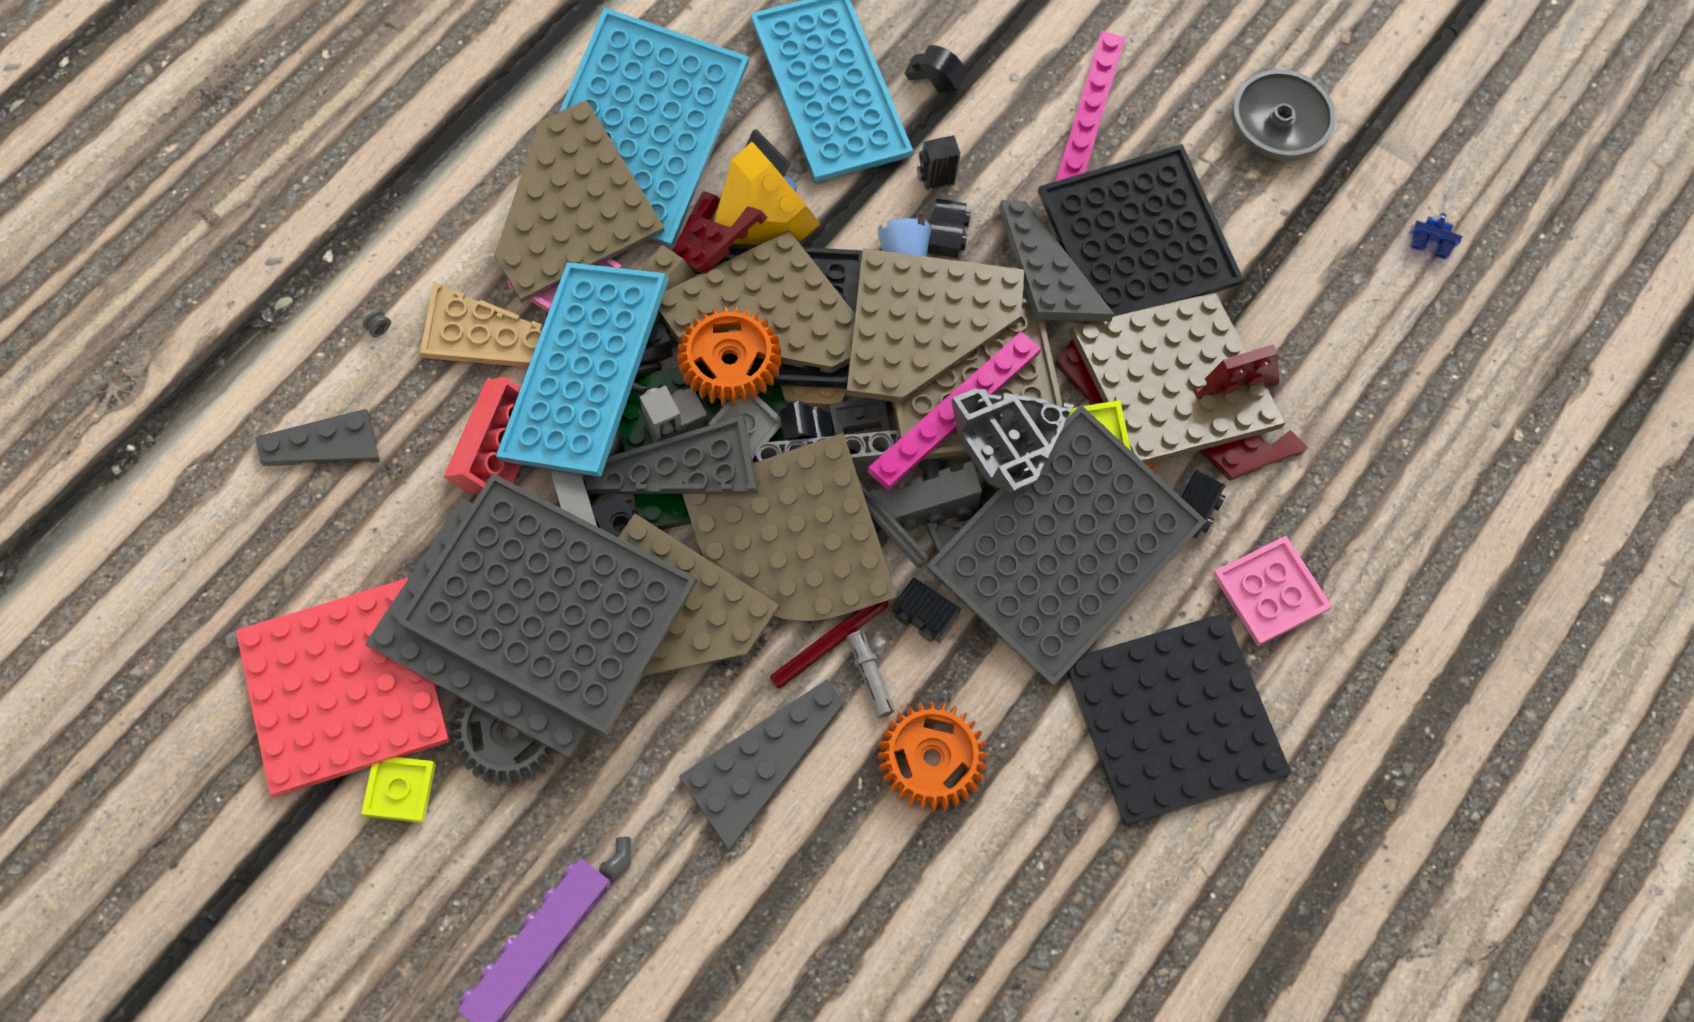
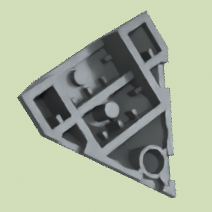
M978 388L953 397L951 400L958 438L988 484L1011 493L1036 483L1074 404L1063 403L1062 406L1049 404L1048 400L1003 393L1002 396L988 394L986 390Z

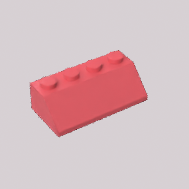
M506 377L485 381L445 471L444 478L463 490L478 495L492 473L514 483L521 464L502 462L496 457L521 387Z

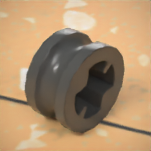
M381 310L371 312L363 321V327L369 330V334L372 337L381 336L391 325V320L385 317Z

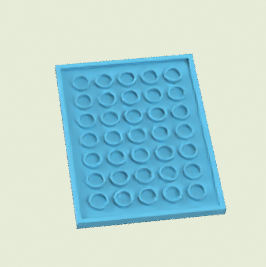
M604 7L559 112L587 100L664 226V232L650 240L673 247L750 62L749 56Z

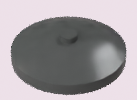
M1280 69L1260 72L1246 80L1235 96L1231 112L1234 128L1241 140L1262 156L1280 161L1302 160L1319 152L1328 142L1336 119L1332 100L1317 82L1298 72Z

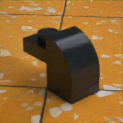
M928 45L924 54H915L911 58L904 74L909 80L928 78L938 93L958 91L968 71L960 59L951 51L941 46Z

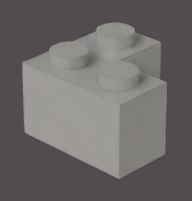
M663 386L659 389L652 388L640 396L643 422L654 443L706 427L708 424L707 413L696 392L693 393L691 388L678 390L671 395L667 387Z

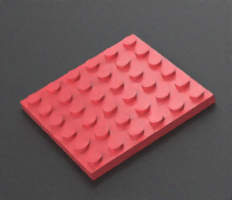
M408 578L236 630L269 794L273 798L369 768L375 763L382 764V761L395 757L401 758L450 742L437 686L365 645V642Z

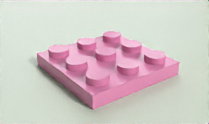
M1287 536L1213 573V577L1257 647L1332 608V605Z

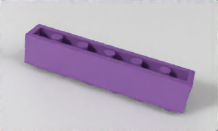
M582 858L576 864L572 862L563 872V881L557 888H550L541 901L544 903L537 913L531 912L521 925L523 930L516 939L511 937L501 949L503 955L495 964L491 962L480 975L482 981L474 990L470 988L459 1001L461 1006L457 1011L470 1022H504L610 890L612 885L609 879Z

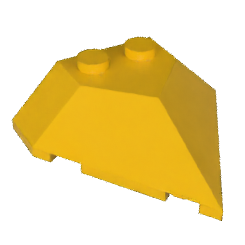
M753 142L749 143L731 159L714 222L731 227L747 206L761 210L768 217L761 225L756 222L748 229V236L744 240L738 238L733 244L761 245L787 231H790L795 239L800 242L820 225L807 205Z

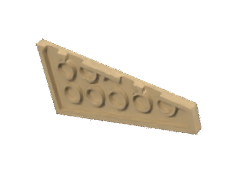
M433 281L420 355L421 358L529 367L543 326L535 321L531 323L521 319L519 315L485 301H476L466 297L465 293L446 289L442 284Z

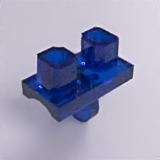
M1443 212L1439 214L1438 218L1428 216L1425 223L1417 220L1409 231V234H1412L1411 248L1424 251L1428 240L1435 242L1437 245L1433 254L1443 259H1447L1453 249L1460 244L1463 236L1451 232L1454 224L1445 222L1447 214Z

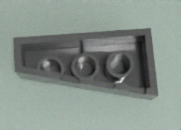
M970 461L963 464L964 469L951 473L950 468L938 471L939 475L930 480L918 477L911 479V481L905 484L904 488H899L895 484L889 491L886 488H882L870 493L905 531H911L918 528L919 525L927 523H937L939 525L947 519L957 518L963 520L971 517L973 514H976L982 490L974 463ZM873 520L877 536H887Z

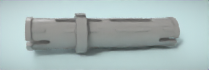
M863 630L851 633L846 638L854 654V665L856 668H859L877 718L891 715L895 712V709L876 664V654L872 653Z

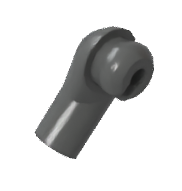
M617 837L616 854L607 862L601 863L599 872L606 878H617L629 868L631 864L630 837Z

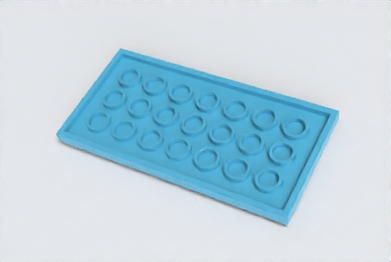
M802 0L750 13L752 25L815 183L913 156L912 146L850 0Z
M567 262L496 454L500 461L591 476H602L669 281L665 273Z

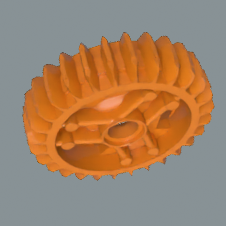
M724 306L722 313H717L716 309L713 308L711 316L703 312L702 321L694 318V327L686 326V335H681V344L678 345L677 359L680 374L684 376L685 384H690L693 393L699 390L701 399L709 395L711 404L716 398H719L722 406H724L726 400H731L732 405L735 406L737 399L741 398L744 404H746L747 396L751 395L756 400L757 390L766 393V384L773 386L774 377H778L779 374L778 367H781V347L779 346V338L775 335L774 328L768 327L767 319L759 322V314L755 313L750 317L748 308L742 314L739 313L737 306H735L733 312H728L727 307ZM723 330H738L734 332L716 333ZM726 354H734L738 360L734 364L729 365L725 364L722 358ZM756 357H765L758 371L749 376L748 373ZM703 361L715 376V379L705 376L695 363Z
M931 701L928 710H924L920 702L918 703L917 712H914L910 706L907 707V717L899 712L896 717L898 723L891 720L888 724L891 731H883L882 736L887 741H880L879 749L885 752H879L877 759L886 762L879 765V771H888L883 777V782L893 781L889 791L892 793L899 789V801L908 796L909 807L915 801L920 802V811H923L926 803L930 804L932 812H935L937 804L940 803L943 811H946L948 809V801H951L957 807L960 802L959 796L967 801L970 797L967 790L975 793L978 786L974 782L981 783L984 778L978 772H985L987 769V765L980 762L987 760L988 753L980 752V750L986 747V741L977 742L982 735V731L972 732L975 721L973 720L966 724L964 722L967 716L966 712L957 717L956 706L950 712L945 711V703H942L940 709L937 710L935 709L934 702ZM924 723L943 724L953 729V734L924 728ZM928 751L938 753L940 763L935 766L926 764L923 758L924 754ZM904 752L911 778L905 779L902 776L894 753ZM961 764L964 765L969 771L953 788L948 789L944 783Z

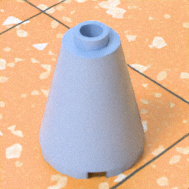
M913 218L888 221V227L882 228L881 224L878 227V237L882 250L926 257L931 225L927 221H924L925 226L918 224V219Z

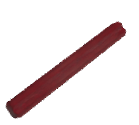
M885 601L852 613L771 674V682L776 688H782L844 641L848 635L856 632L885 610L889 602Z

